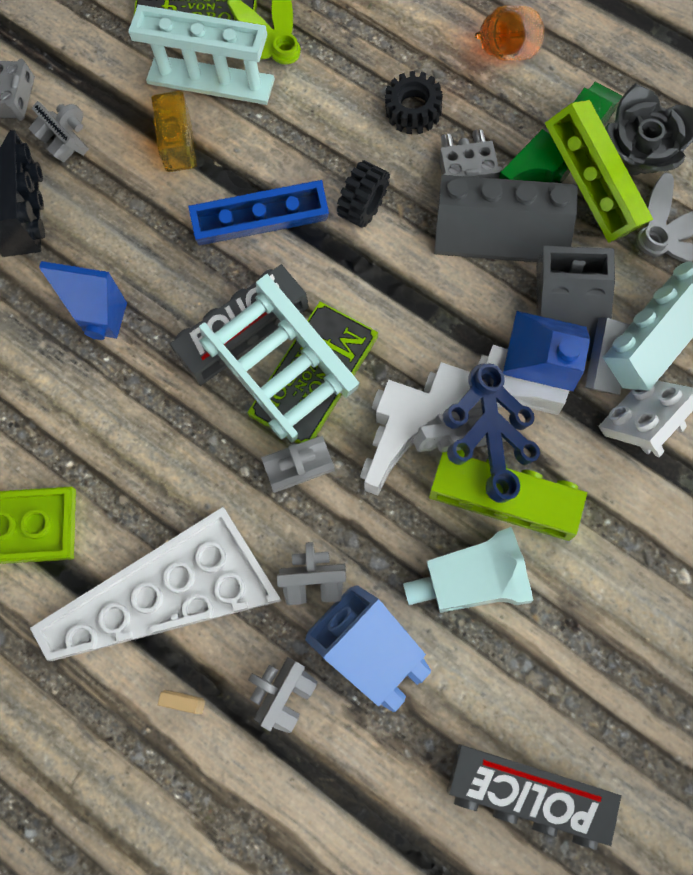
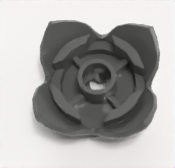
M637 83L623 95L616 110L615 122L608 123L605 129L630 175L669 171L678 168L684 162L686 156L683 152L693 142V107L675 105L665 109L661 106L658 96L652 90Z

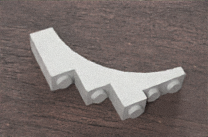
M493 345L489 356L482 354L479 364H494L503 372L508 349ZM441 362L437 374L430 372L424 392L388 380L384 391L378 389L372 409L376 410V423L386 427L379 426L373 441V446L378 448L373 459H366L360 478L365 479L364 488L366 492L378 496L392 468L414 444L412 439L415 438L419 431L418 429L426 426L429 421L435 420L438 414H443L451 405L457 404L470 389L468 382L469 371ZM504 375L505 382L503 387L523 406L559 415L565 405L569 390ZM482 379L483 382L488 386L486 380ZM481 399L477 402V404H476L472 409L481 408V407H482V406H481ZM497 402V407L502 408V406Z

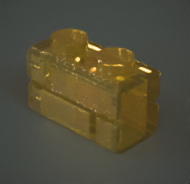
M174 91L152 96L158 152L161 160H163L165 170L167 172H174L197 167L190 112L184 93L182 91Z

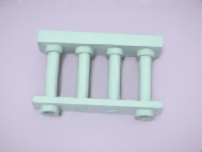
M137 5L128 32L132 41L148 43L153 51L154 59L146 79L147 84L267 105L275 78L271 74L259 73L257 65L267 38L265 25ZM164 46L181 49L184 59L168 57ZM195 52L212 54L215 65L198 62ZM226 57L242 59L245 70L228 67Z
M265 274L256 281V293L258 294L255 296L256 301L215 333L205 322L202 323L199 328L203 338L199 342L211 357L218 354L272 420L268 424L281 440L287 437L293 443L298 437V432L293 428L297 422L333 393L337 395L341 392L345 398L349 397L357 390L360 382L271 277ZM272 311L281 321L278 323L279 328L240 359L236 360L224 344L264 312L269 314ZM295 338L303 348L301 350L302 355L260 388L247 371L287 339L291 341ZM318 365L326 375L323 378L325 382L282 415L270 398L310 366L314 368Z

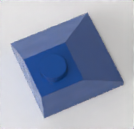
M41 261L39 265L40 270L74 320L84 331V334L97 340H103L105 337L117 339L127 301L110 273Z
M516 311L503 374L574 391L585 370L590 343L587 327Z

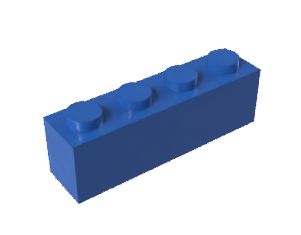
M322 180L188 206L195 240L199 246L327 221L329 215Z

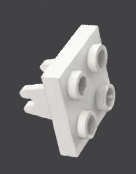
M657 381L650 391L632 389L618 406L610 411L609 415L598 427L606 437L640 446L646 454L652 451L655 456L660 457L664 453L662 444L676 429L679 432H683L687 427L685 419L693 411V388Z

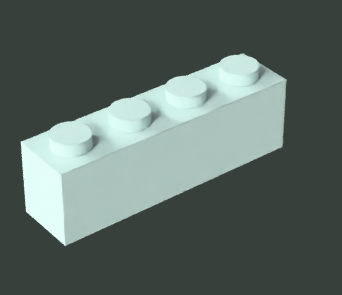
M684 262L675 268L673 275L663 287L654 293L652 300L642 311L636 314L631 325L622 335L614 340L613 346L602 357L623 389L650 391L693 338V262Z

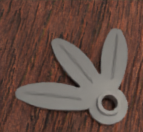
M665 172L657 180L647 202V208L654 220L647 223V227L642 228L638 232L636 242L639 248L647 255L659 257L666 253L679 261L693 262V243L680 242L693 236V211L676 218L668 225L666 224L672 205L674 178L672 174Z

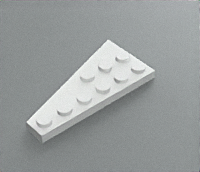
M222 507L30 627V630L46 660L55 661L282 600L229 514Z

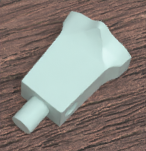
M512 527L498 531L491 539L484 543L428 560L427 568L430 577L403 583L409 605L436 599L440 613L496 602L521 605L529 604L533 601L524 557Z

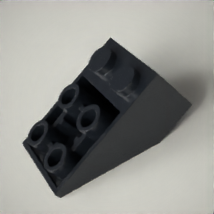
M9 130L0 147V254L2 257L41 252V239L45 238L44 225L40 219V210L44 209L43 197L39 191V182L43 181L42 169L38 162H34L27 143H22L15 130Z

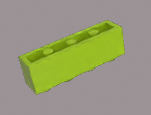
M590 100L571 103L545 122L551 137L608 243L620 239L654 220Z
M458 450V455L464 457V451ZM447 451L442 452L429 499L566 541H570L577 535L588 493L578 490V485L564 480H558L555 483L542 479L543 476L538 472L532 470H521V472L508 469L506 465V470L513 472L518 477L520 491L515 498L504 503H498L492 500L486 493V482L491 476L489 459L485 462L471 458L467 462L457 465L449 460ZM496 483L498 490L503 493L501 485Z

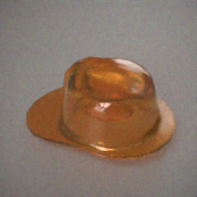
M504 5L497 7L492 14H489L484 19L480 31L475 33V38L480 39L482 48L488 55L499 60H526L539 52L544 39V25L539 13L532 7Z

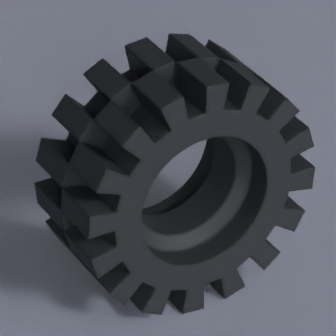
M410 71V77L406 78L405 73L399 75V81L396 78L391 80V86H387L385 94V110L389 123L392 126L396 124V130L400 132L405 127L406 134L411 135L412 129H417V134L423 133V127L428 131L431 130L433 123L437 125L439 116L442 114L443 94L439 82L435 84L433 76L426 79V73L421 72L420 76L416 77L415 71ZM410 97H418L423 99L426 104L413 109L403 106L402 102Z
M365 160L359 162L357 167L352 169L351 177H347L345 188L342 187L340 192L342 196L337 202L339 204L337 215L361 228L366 227L372 221L373 215H376L378 212L377 208L379 205L381 206L382 198L386 195V188L390 182L388 180L390 178L389 172Z

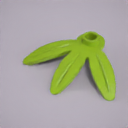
M227 0V4L236 21L266 26L267 38L260 60L272 57L277 63L292 64L299 59L301 48L296 37L292 35L293 8L291 0H272L271 14L274 30L261 16L241 0Z

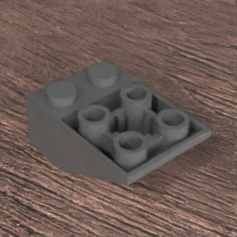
M543 246L536 266L537 316L587 327L590 343L586 361H590L598 318L612 319L615 287L614 248Z

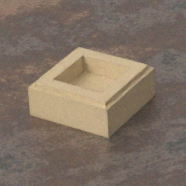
M164 690L160 693L157 705L193 714H203L205 700L201 697Z

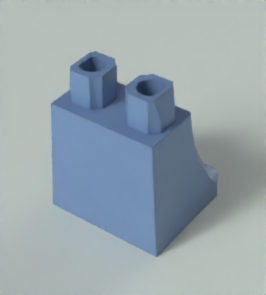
M358 585L349 588L342 595L341 601L335 602L306 634L305 641L378 707L382 705L392 712H396L405 702L406 696L397 687L403 679L408 676L417 685L422 683L431 673V669L424 660L426 655L384 604L377 597Z

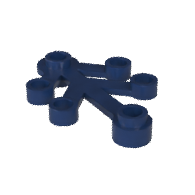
M483 363L475 366L470 371L468 376L470 389L457 404L451 405L443 413V421L446 426L451 429H458L468 421V412L481 399L482 415L462 439L455 441L448 447L447 455L454 464L461 465L467 462L473 456V449L486 435L491 476L486 482V493L492 500L504 503L518 495L520 482L513 472L506 470L502 438L515 449V459L522 465H528L536 461L540 456V449L535 442L527 440L518 431L524 430L533 424L535 419L533 411L519 403L503 387L505 377L498 366ZM482 379L486 380L488 386L483 382ZM497 402L510 413L509 422L498 413ZM452 412H456L459 415L460 421H456L452 417ZM518 413L524 416L525 422L519 419ZM456 447H460L464 451V457L458 455ZM524 448L530 452V458L524 454ZM496 483L501 485L503 493L498 490Z

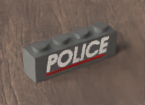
M282 264L274 270L269 269L258 278L259 280L265 274H268L300 313L309 308L306 292ZM256 282L247 289L237 291L230 301L219 309L210 310L201 322L192 328L182 330L175 337V340L170 343L178 359L200 386L228 366L218 354L211 357L201 345L199 340L203 337L199 326L205 322L214 333L256 301L255 296L258 295L256 293ZM272 311L269 314L264 312L224 345L235 359L238 360L278 329V323L281 321Z
M458 744L447 787L448 794L455 796V805L473 811L478 810L479 804L494 809L493 817L517 824L518 817L534 822L533 830L557 837L558 830L574 834L573 843L597 850L598 843L608 846L612 845L622 796Z

